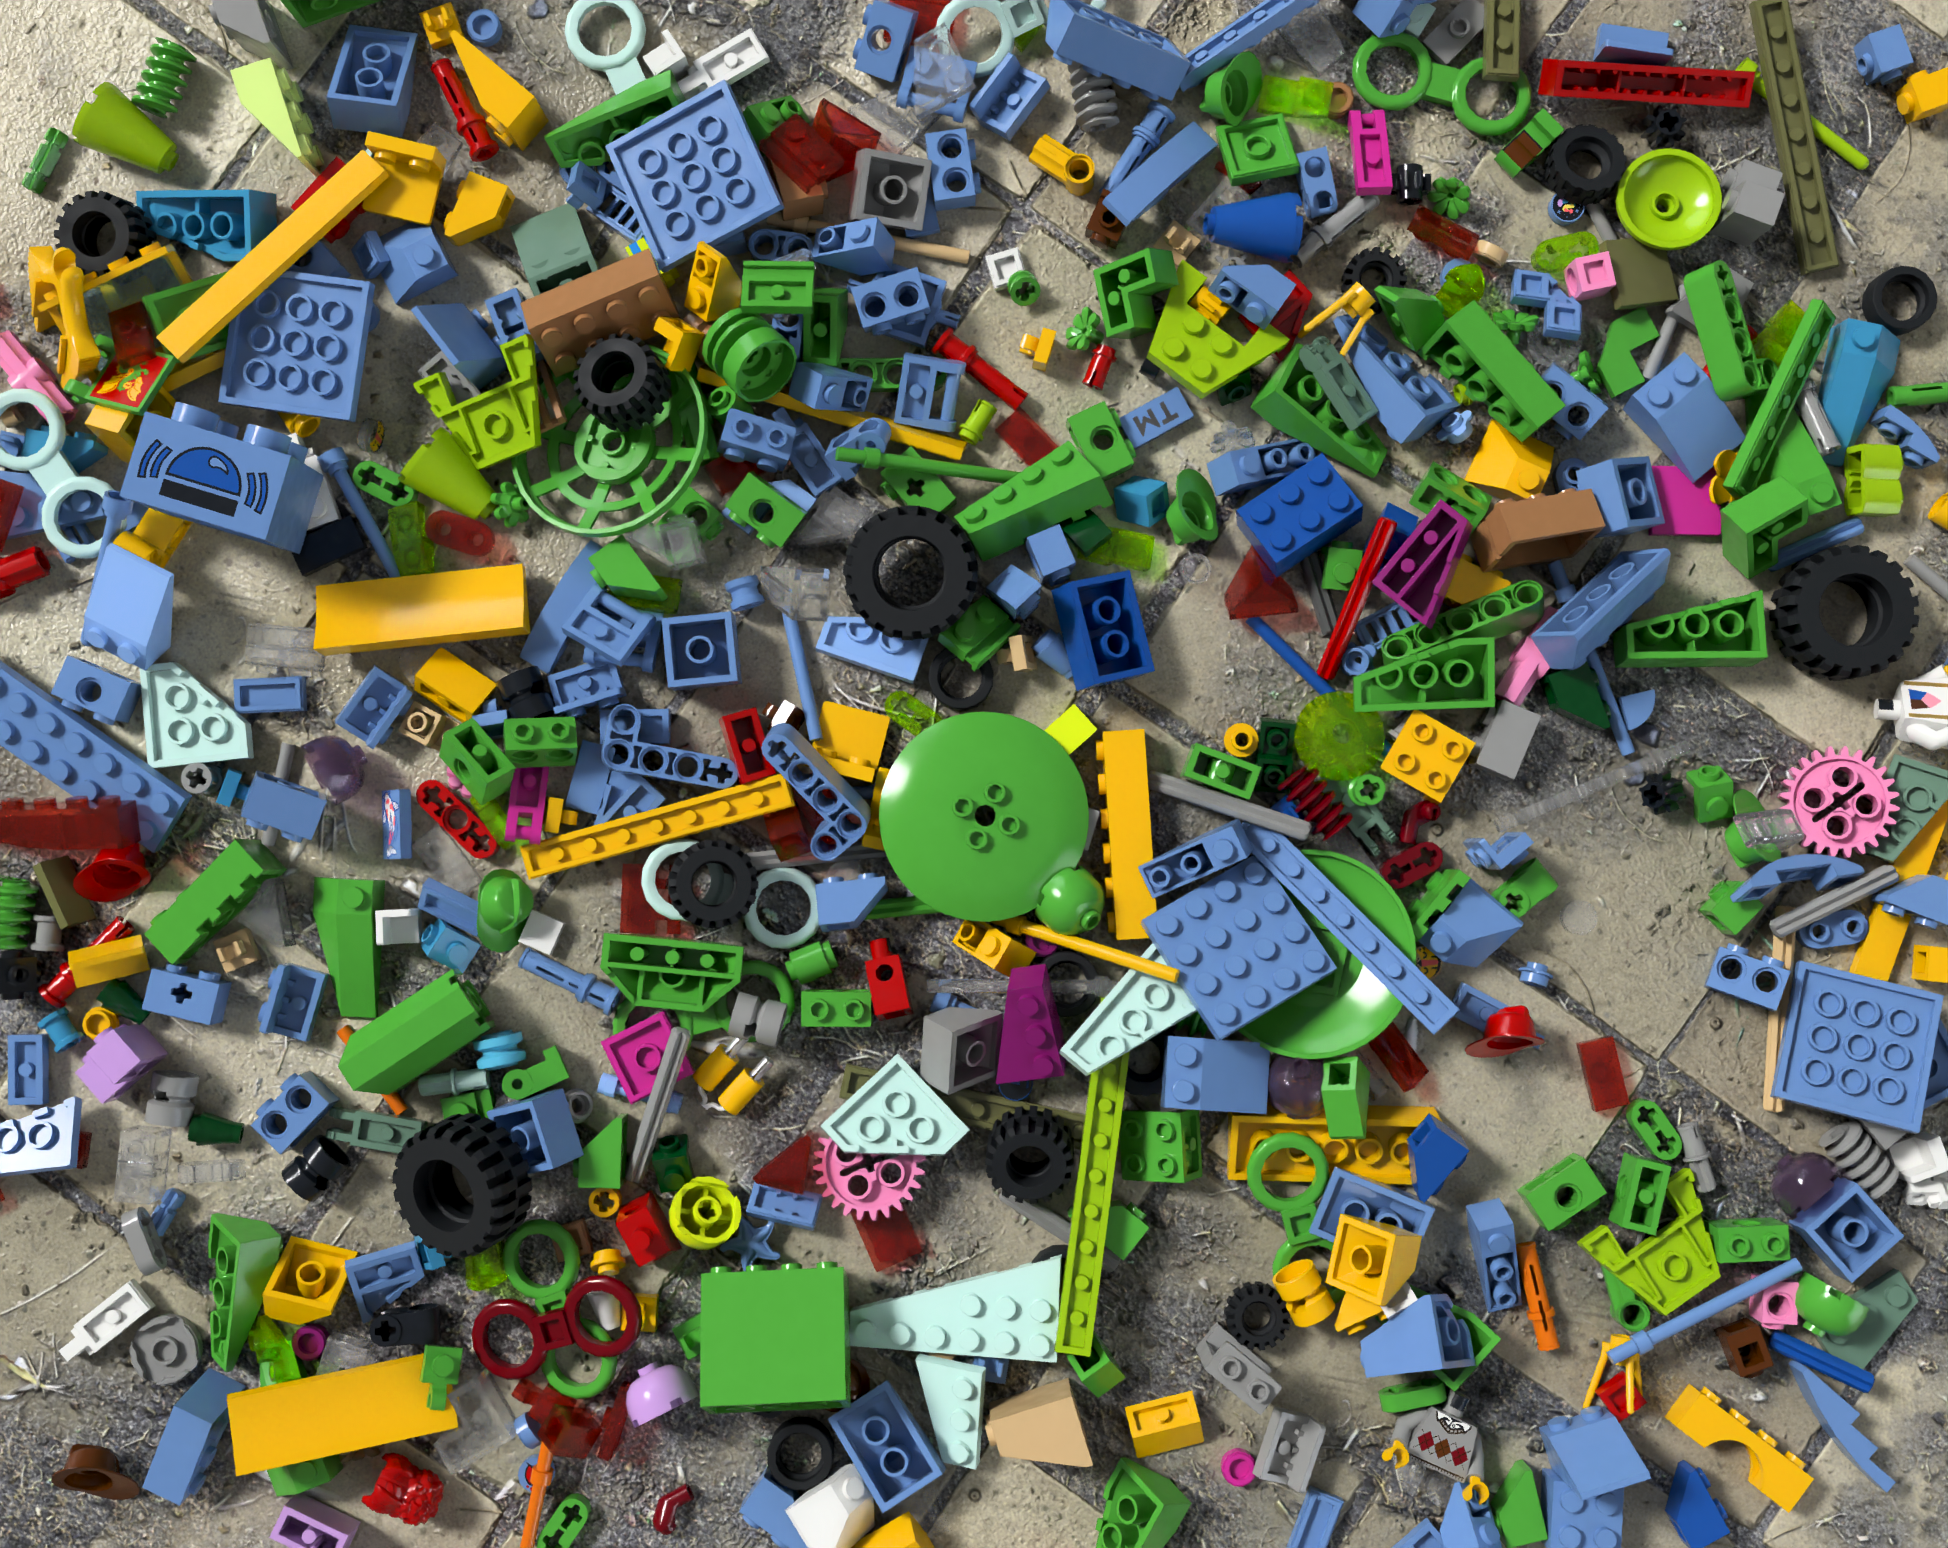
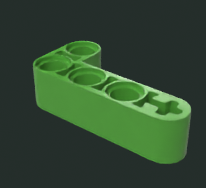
M1717 260L1686 274L1684 277V288L1717 396L1722 401L1728 402L1747 399L1768 391L1778 367L1770 358H1756L1730 268L1724 261Z

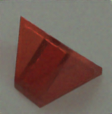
M825 98L819 103L811 127L812 149L817 150L820 162V170H817L819 179L825 178L826 182H829L854 170L856 151L863 148L876 150L882 133Z
M1251 545L1224 594V603L1229 619L1297 613L1298 604L1292 588L1281 576L1275 577Z
M808 1130L759 1169L752 1177L757 1184L803 1195L809 1183L814 1140L812 1131Z

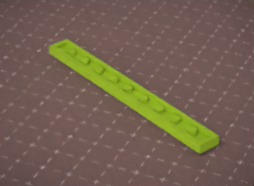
M1100 997V1003L1105 999L1104 997ZM1130 1051L1090 1074L1054 1347L1055 1352L1087 1357H1090Z

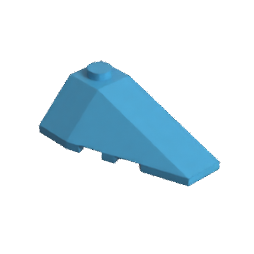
M250 189L136 191L137 206L145 211L144 216L150 218L153 223L149 230L155 231L156 234L186 244L192 249L213 255L214 258L222 261L239 262L277 228L276 194Z

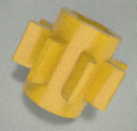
M1204 285L1189 305L1217 326L1231 309V306L1208 291L1209 287Z

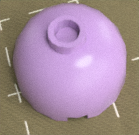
M656 1361L637 1370L640 1377L631 1383L628 1388L626 1407L634 1428L698 1397L699 1394L689 1374L681 1367L672 1364L659 1367Z

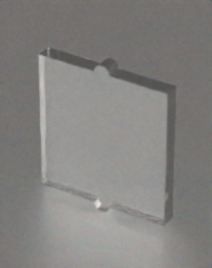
M934 1480L886 1512L882 1513L879 1508L883 1519L881 1526L909 1511L924 1529L929 1539L952 1531L943 1507L945 1506V1500L940 1498Z

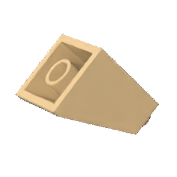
M1069 1378L989 1402L990 1414L985 1415L987 1424L985 1429L990 1446L997 1445L1001 1457L1078 1467L1093 1466L1088 1439Z

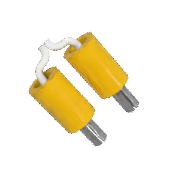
M735 1037L728 1046L719 1044L692 1075L698 1084V1092L702 1096L700 1104L706 1110L713 1107L718 1111H727L732 1115H738L764 1086L765 1083L762 1077L773 1066V1060L771 1059L759 1073L757 1072L770 1057L765 1056L753 1070L745 1067L718 1097L720 1105L714 1102L707 1103L708 1097L703 1089L709 1092L714 1090L739 1062L737 1052L748 1040L742 1039L740 1041L739 1038Z

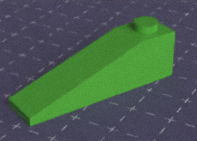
M670 69L633 85L544 136V139L560 168H571L579 160L587 166H599L604 162H612L606 150V145L683 103L686 99Z
M1297 343L1262 383L1251 408L1276 429L1303 443H1308L1311 447L1371 478L1377 476L1388 450L1367 422H1364L1350 432L1314 377V372L1306 370L1303 362L1300 361L1298 353L1303 345Z
M314 877L313 915L342 1017H378L382 945L377 946L375 911L384 910L385 880Z

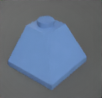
M408 222L379 237L391 260L382 270L381 275L396 305H400L458 276L432 222L429 226Z
M1470 879L1463 888L1460 886L1450 896L1452 902L1443 912H1439L1434 917L1431 915L1427 921L1430 922L1429 929L1418 941L1443 962L1477 968L1517 932L1524 922L1475 881Z

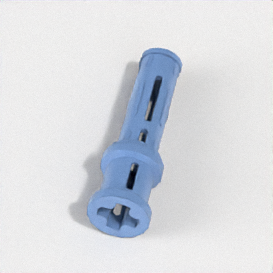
M1150 101L1147 106L1149 111L1140 125H1136L1132 129L1131 136L1133 139L1104 185L1100 188V194L1103 188L1112 192L1141 165L1150 150H1154L1159 146V138L1168 124H1172L1176 119L1175 114L1169 108L1157 101Z
M530 947L525 949L518 962L519 968H523L548 982L574 993L578 1002L584 1003L586 1001L603 1009V1014L607 1016L613 1013L622 996V992L617 986L613 988L597 980V975L593 973L583 975L532 950Z

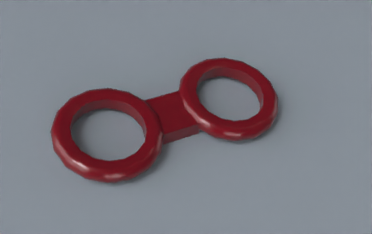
M593 1275L575 1284L567 1294L564 1307L538 1313L529 1304L514 1298L497 1299L484 1306L477 1315L471 1334L473 1349L480 1363L486 1369L506 1380H518L536 1373L545 1362L548 1350L574 1343L584 1352L597 1357H616L628 1351L639 1338L643 1319L641 1305L634 1292L621 1280L608 1275ZM591 1291H604L612 1294L621 1302L626 1312L627 1324L624 1334L615 1341H601L593 1338L584 1329L580 1321L579 1308L581 1300L587 1293ZM511 1314L520 1318L528 1326L533 1336L534 1346L532 1354L526 1362L510 1364L501 1360L493 1352L489 1345L487 1332L490 1322L495 1316Z

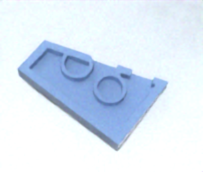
M827 616L816 645V652L914 684L929 638L902 640V638L897 637L891 638L883 635L881 631L875 628L872 629L865 623L863 617Z

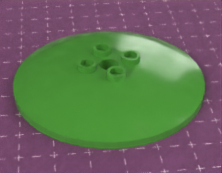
M970 712L955 715L933 724L918 734L907 744L893 763L886 777L879 805V826L882 844L886 856L901 882L912 894L931 908L946 915L969 921H1000L1017 917L1037 908V903L1041 905L1045 897L1040 892L1050 879L1065 868L1071 867L1075 870L1082 856L1088 833L1089 810L1087 795L1080 773L1068 753L1053 737L1036 725L1024 719L997 712ZM980 806H989L993 809L995 820L991 825L982 826L977 823L975 812Z
M1319 849L1299 850L1416 966V941L1407 910L1393 888L1378 873L1360 861L1343 854ZM1278 880L1337 969L1332 974L1268 1011L1238 1031L1252 1042L1260 1043L1262 1048L1297 1059H1327L1355 1051L1371 1042L1388 1028L1404 1005Z

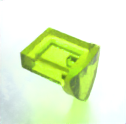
M1464 264L1451 269L1445 276V283L1435 295L1444 307L1442 314L1448 318L1452 317L1471 301L1479 302L1485 290V280L1480 266L1477 264Z
M502 1240L480 1254L470 1255L465 1258V1285L468 1289L482 1291L497 1286L508 1279L504 1271Z

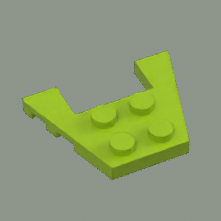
M1182 260L1176 271L1179 285L1172 287L1169 291L1146 358L1197 397L1203 399L1237 378L1240 373L1262 363L1271 354L1283 350L1290 339L1268 324L1265 330L1259 328L1245 346L1236 341L1188 305L1203 287L1207 277Z
M524 334L499 345L512 381L459 404L456 402L446 372H437L413 383L419 395H424L432 407L430 409L435 416L441 418L452 432L451 436L477 470L487 469L542 446L535 343L531 334Z
M1682 1168L1669 1177L1665 1195L1676 1210L1678 1217L1658 1230L1656 1236L1651 1235L1627 1253L1623 1252L1610 1229L1605 1225H1600L1577 1241L1580 1248L1656 1312L1667 1316L1721 1277L1710 1234L1705 1231L1701 1216L1703 1208L1700 1198H1697L1693 1186L1695 1178L1690 1168Z

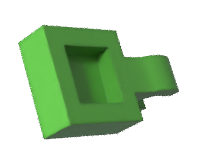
M425 1345L420 1381L430 1383L426 1407L430 1410H445L447 1384L458 1385L463 1348Z

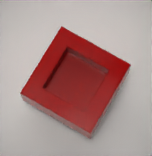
M1622 1370L1594 1390L1619 1423L1631 1415L1627 1413L1626 1373ZM1634 1385L1635 1412L1647 1402Z

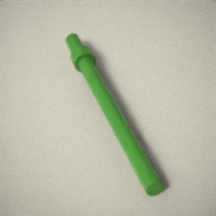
M837 447L835 454L836 461L862 464V468L877 470L879 467L1002 484L1020 473L881 453L880 449L865 447L864 450Z

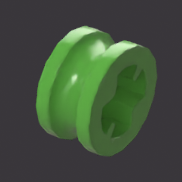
M1027 270L1015 272L1007 283L1008 292L1012 300L1020 306L1031 305L1040 296V285L1034 274ZM1027 282L1029 287L1026 288L1025 293L1020 294L1018 289L1022 288V283Z

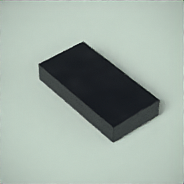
M349 515L305 536L300 554L291 553L302 576L307 577L368 547L354 517Z

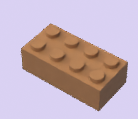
M649 248L520 303L527 328L555 377L580 368L577 365L579 358H584L587 354L585 350L589 346L591 348L597 345L596 340L600 338L608 340L609 335L616 333L621 338L623 333L631 334L633 338L638 337L644 341L660 334L653 330L658 317L681 319L674 298Z

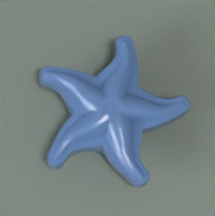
M742 1215L739 1223V1235L723 1243L720 1250L722 1252L733 1250L740 1253L743 1271H746V1266L751 1265L757 1257L778 1260L781 1256L780 1252L774 1251L767 1242L775 1222L768 1221L764 1226L754 1227Z

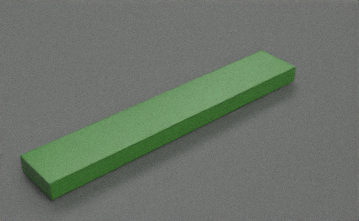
M1811 300L1722 485L1735 500L1744 497L1754 490L1832 328L1836 317L1824 300Z

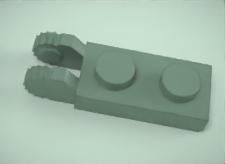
M1321 335L1316 337L1311 345L1307 344L1299 350V358L1306 370L1314 372V377L1351 432L1377 414L1378 409L1343 355L1338 353L1328 337L1326 338Z
M1341 762L1318 779H1326L1328 781L1323 792L1329 790L1336 792V796L1331 803L1343 801L1345 804L1340 814L1352 813L1353 818L1345 827L1354 838H1358L1371 856L1375 858L1381 853L1378 845L1366 833L1373 825H1375L1386 842L1392 845L1397 841L1396 835L1383 820L1384 816L1375 804L1364 807L1357 806L1349 799L1347 793L1348 785L1354 778ZM1363 789L1360 790L1362 796H1367Z
M331 1107L330 1117L354 1122L352 1131L341 1128H329L326 1130L325 1137L332 1140L349 1142L351 1146L399 1154L409 1138L426 1129L427 1120L363 1109Z

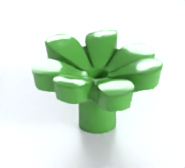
M1439 177L1433 182L1435 189L1428 192L1427 199L1430 202H1437L1432 209L1437 216H1441L1447 210L1449 218L1457 219L1460 212L1462 214L1468 212L1470 203L1466 198L1471 193L1468 186H1465L1462 181L1455 177H1451L1447 181L1443 177Z
M1084 307L1081 315L1077 314L1074 317L1073 325L1075 328H1067L1066 339H1069L1066 347L1068 349L1085 351L1088 349L1090 342L1097 345L1103 341L1104 333L1095 329L1100 323V316L1095 312L1093 313L1089 307Z
M1513 309L1504 310L1502 313H1493V321L1500 330L1507 331L1506 336L1512 341L1513 345L1519 344L1522 331H1534L1535 325H1537L1539 316H1529L1528 313L1519 312L1515 315Z
M1584 350L1578 356V370L1570 375L1581 384L1583 383L1588 386L1594 394L1601 393L1598 385L1602 383L1601 377L1597 372H1593L1594 367L1591 362V356Z
M503 482L500 485L502 493H492L490 500L493 504L499 505L494 510L496 519L501 520L505 518L504 525L511 528L516 526L518 521L524 523L529 519L526 510L530 506L520 493L517 484L513 485L510 482Z

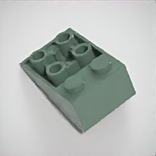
M568 203L510 226L534 297L601 269L579 214Z

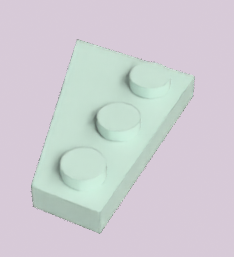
M919 1353L915 1361L942 1462L976 1470L980 1463L986 1367Z

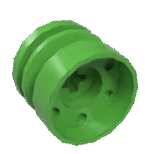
M741 307L730 310L719 317L709 328L703 341L702 355L705 363L746 402L757 403L771 398L788 383L795 370L797 355L794 346L759 313H742Z

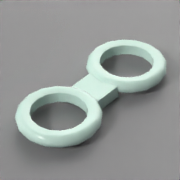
M632 0L576 1L567 15L564 32L568 48L577 61L592 70L606 72L616 95L646 80L637 61V56L644 46L646 27L643 14ZM602 6L616 7L624 12L629 18L632 27L630 40L625 48L617 54L609 56L595 55L588 51L581 43L579 36L580 24L585 15L594 8Z
M952 0L944 7L937 19L935 42L938 53L957 57L951 49L949 41L950 25L959 13L968 8L980 7L987 9L994 14L1000 24L1001 41L1000 46L992 57L984 62L977 63L975 78L992 75L997 65L1003 61L1006 55L1013 52L1015 37L1042 24L1047 26L1049 9L1044 0H1005L1003 2L999 0ZM1093 0L1090 5L1104 10L1107 0Z
M16 388L1 393L0 416L10 406L18 403H31L45 414L49 423V437L43 448L28 457H17L9 454L0 443V465L14 471H30L47 496L42 507V527L48 540L60 552L77 559H94L98 557L102 538L91 544H77L70 541L63 534L59 526L58 512L62 502L73 493L92 491L103 498L105 491L114 489L107 482L92 476H79L63 451H61L66 439V422L59 407L47 395L33 389ZM127 517L121 522L119 534L125 531L127 527Z
M678 838L662 843L650 853L642 868L641 886L646 901L657 913L671 920L687 921L679 915V912L672 904L666 902L658 893L655 884L656 871L661 862L669 855L683 852L688 847L699 843V841L694 839ZM709 863L706 865L711 876L710 888L705 897L700 901L707 905H718L730 897L734 886L733 877L724 873L722 865ZM784 867L764 871L756 877L758 889L755 896L757 897L754 904L750 906L749 912L743 918L747 929L757 941L771 948L790 949L804 944L816 934L819 928L816 883L809 875L796 868ZM777 881H791L799 885L807 894L810 902V915L805 925L797 932L789 935H776L766 930L759 922L756 913L757 899L761 891L769 884Z

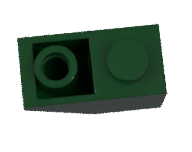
M1587 661L1577 669H1563L1539 679L1551 711L1593 731L1611 727L1609 722L1611 718L1610 708L1607 702L1600 698L1597 689L1599 686L1597 673L1594 668L1589 667Z

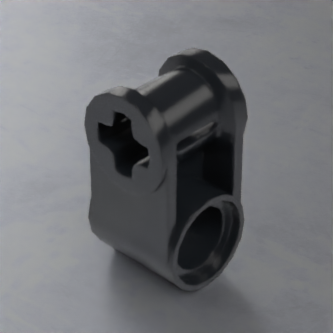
M425 1303L409 1307L385 1309L370 1325L369 1334L371 1340L381 1347L400 1345L421 1346L441 1341L439 1304ZM385 1321H388L390 1327L396 1328L392 1333H389L388 1328H382Z

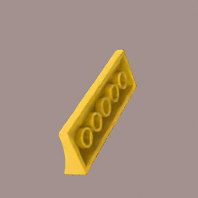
M523 564L316 586V627L313 649L324 656L531 634L526 570Z
M1267 1102V1114L1228 1112L1227 1177L1228 1180H1247V1165L1255 1148L1263 1140L1277 1133L1295 1132L1311 1138L1323 1149L1329 1162V1177H1331L1336 1166L1385 1184L1412 1185L1407 1138L1429 1113L1441 1122L1442 1120L1435 1107L1368 1105L1366 1139H1331L1329 1137L1324 1104ZM1282 1148L1272 1153L1265 1160L1261 1170L1262 1181L1312 1182L1315 1175L1312 1158L1304 1151L1295 1148Z
M424 1353L227 1394L236 1477L458 1428L452 1384H447V1398L444 1411L430 1410L426 1407L430 1383L420 1381Z

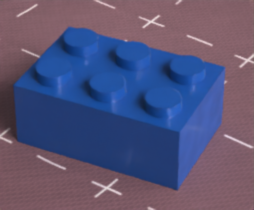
M1321 453L1237 509V526L1277 578L1361 522L1363 504L1325 455Z
M1130 570L1071 581L1051 590L1076 691L1134 679L1155 671Z

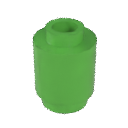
M727 385L715 389L707 400V411L723 427L730 408L755 415L752 406Z
M817 941L790 952V960L785 962L791 980L795 981L798 979L801 985L832 973L833 968L839 966L829 941L824 943Z

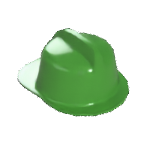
M1250 51L1241 52L1226 69L1209 76L1205 84V96L1199 105L1202 112H1208L1216 119H1224L1231 126L1239 125L1245 114L1255 103L1262 84L1261 66L1256 55Z
M1189 468L1182 470L1177 476L1176 498L1166 511V520L1173 532L1174 541L1179 546L1201 539L1213 541L1218 536L1214 493L1207 480L1199 472Z
M1745 789L1737 790L1733 797L1736 818L1729 824L1724 833L1728 850L1735 863L1740 868H1747L1764 860L1772 863L1781 859V851L1774 839L1763 806L1751 792Z
M497 869L491 871L484 876L478 891V937L486 948L499 953L510 951L519 944L518 940L534 903L533 894L528 885L511 870Z

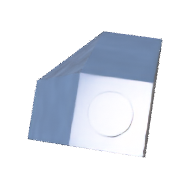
M1447 1294L1422 1296L1360 1341L1362 1349L1360 1361L1365 1369L1366 1378L1476 1366L1470 1330L1463 1319L1456 1320L1450 1310L1453 1307V1303Z

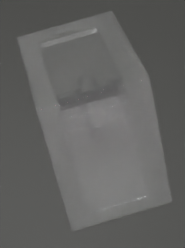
M284 878L266 879L237 920L277 948L296 945Z

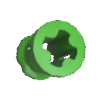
M1366 774L1351 780L1347 793L1352 803L1364 807L1379 803L1383 799L1386 788L1380 777ZM1364 785L1372 786L1373 790L1368 793L1369 796H1362L1360 793Z

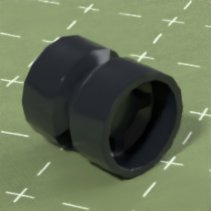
M538 666L518 670L496 682L503 701L510 702L511 704L508 709L511 719L544 718L555 713L553 707L556 706L550 693L543 692L542 690L545 681Z
M317 1135L303 1149V1157H295L282 1170V1177L297 1195L309 1202H315L330 1187L329 1180H337L351 1166V1162L346 1153L334 1141L323 1135Z

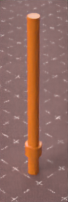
M551 1439L542 1440L537 1464L532 1468L530 1483L533 1485L520 1548H534L546 1488L551 1485L554 1471L551 1463L556 1442Z

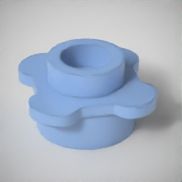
M1466 410L1461 414L1458 412L1448 414L1441 422L1442 428L1436 435L1438 440L1444 441L1447 439L1451 444H1458L1466 440L1473 431V426L1469 422L1473 418L1472 412Z

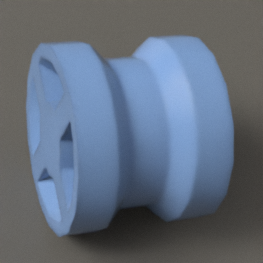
M757 575L741 577L724 584L726 591L732 597L730 606L733 612L751 609L765 603L764 596L759 593L757 588L760 583Z

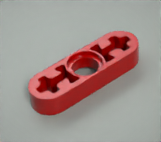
M427 780L418 787L416 792L418 804L473 857L481 859L490 858L499 851L501 841L497 832L446 783L438 780ZM429 788L434 790L439 788L441 791L438 797L444 803H450L451 799L454 803L445 809L438 802L432 801L428 803L427 800L430 795L427 791ZM444 809L442 815H440L438 812ZM457 809L463 810L468 818L467 824L462 829H455L450 824V815ZM477 823L479 827L473 831L480 837H490L487 842L490 849H480L478 851L476 848L479 845L478 840L472 835H468L465 839L463 835L469 833Z

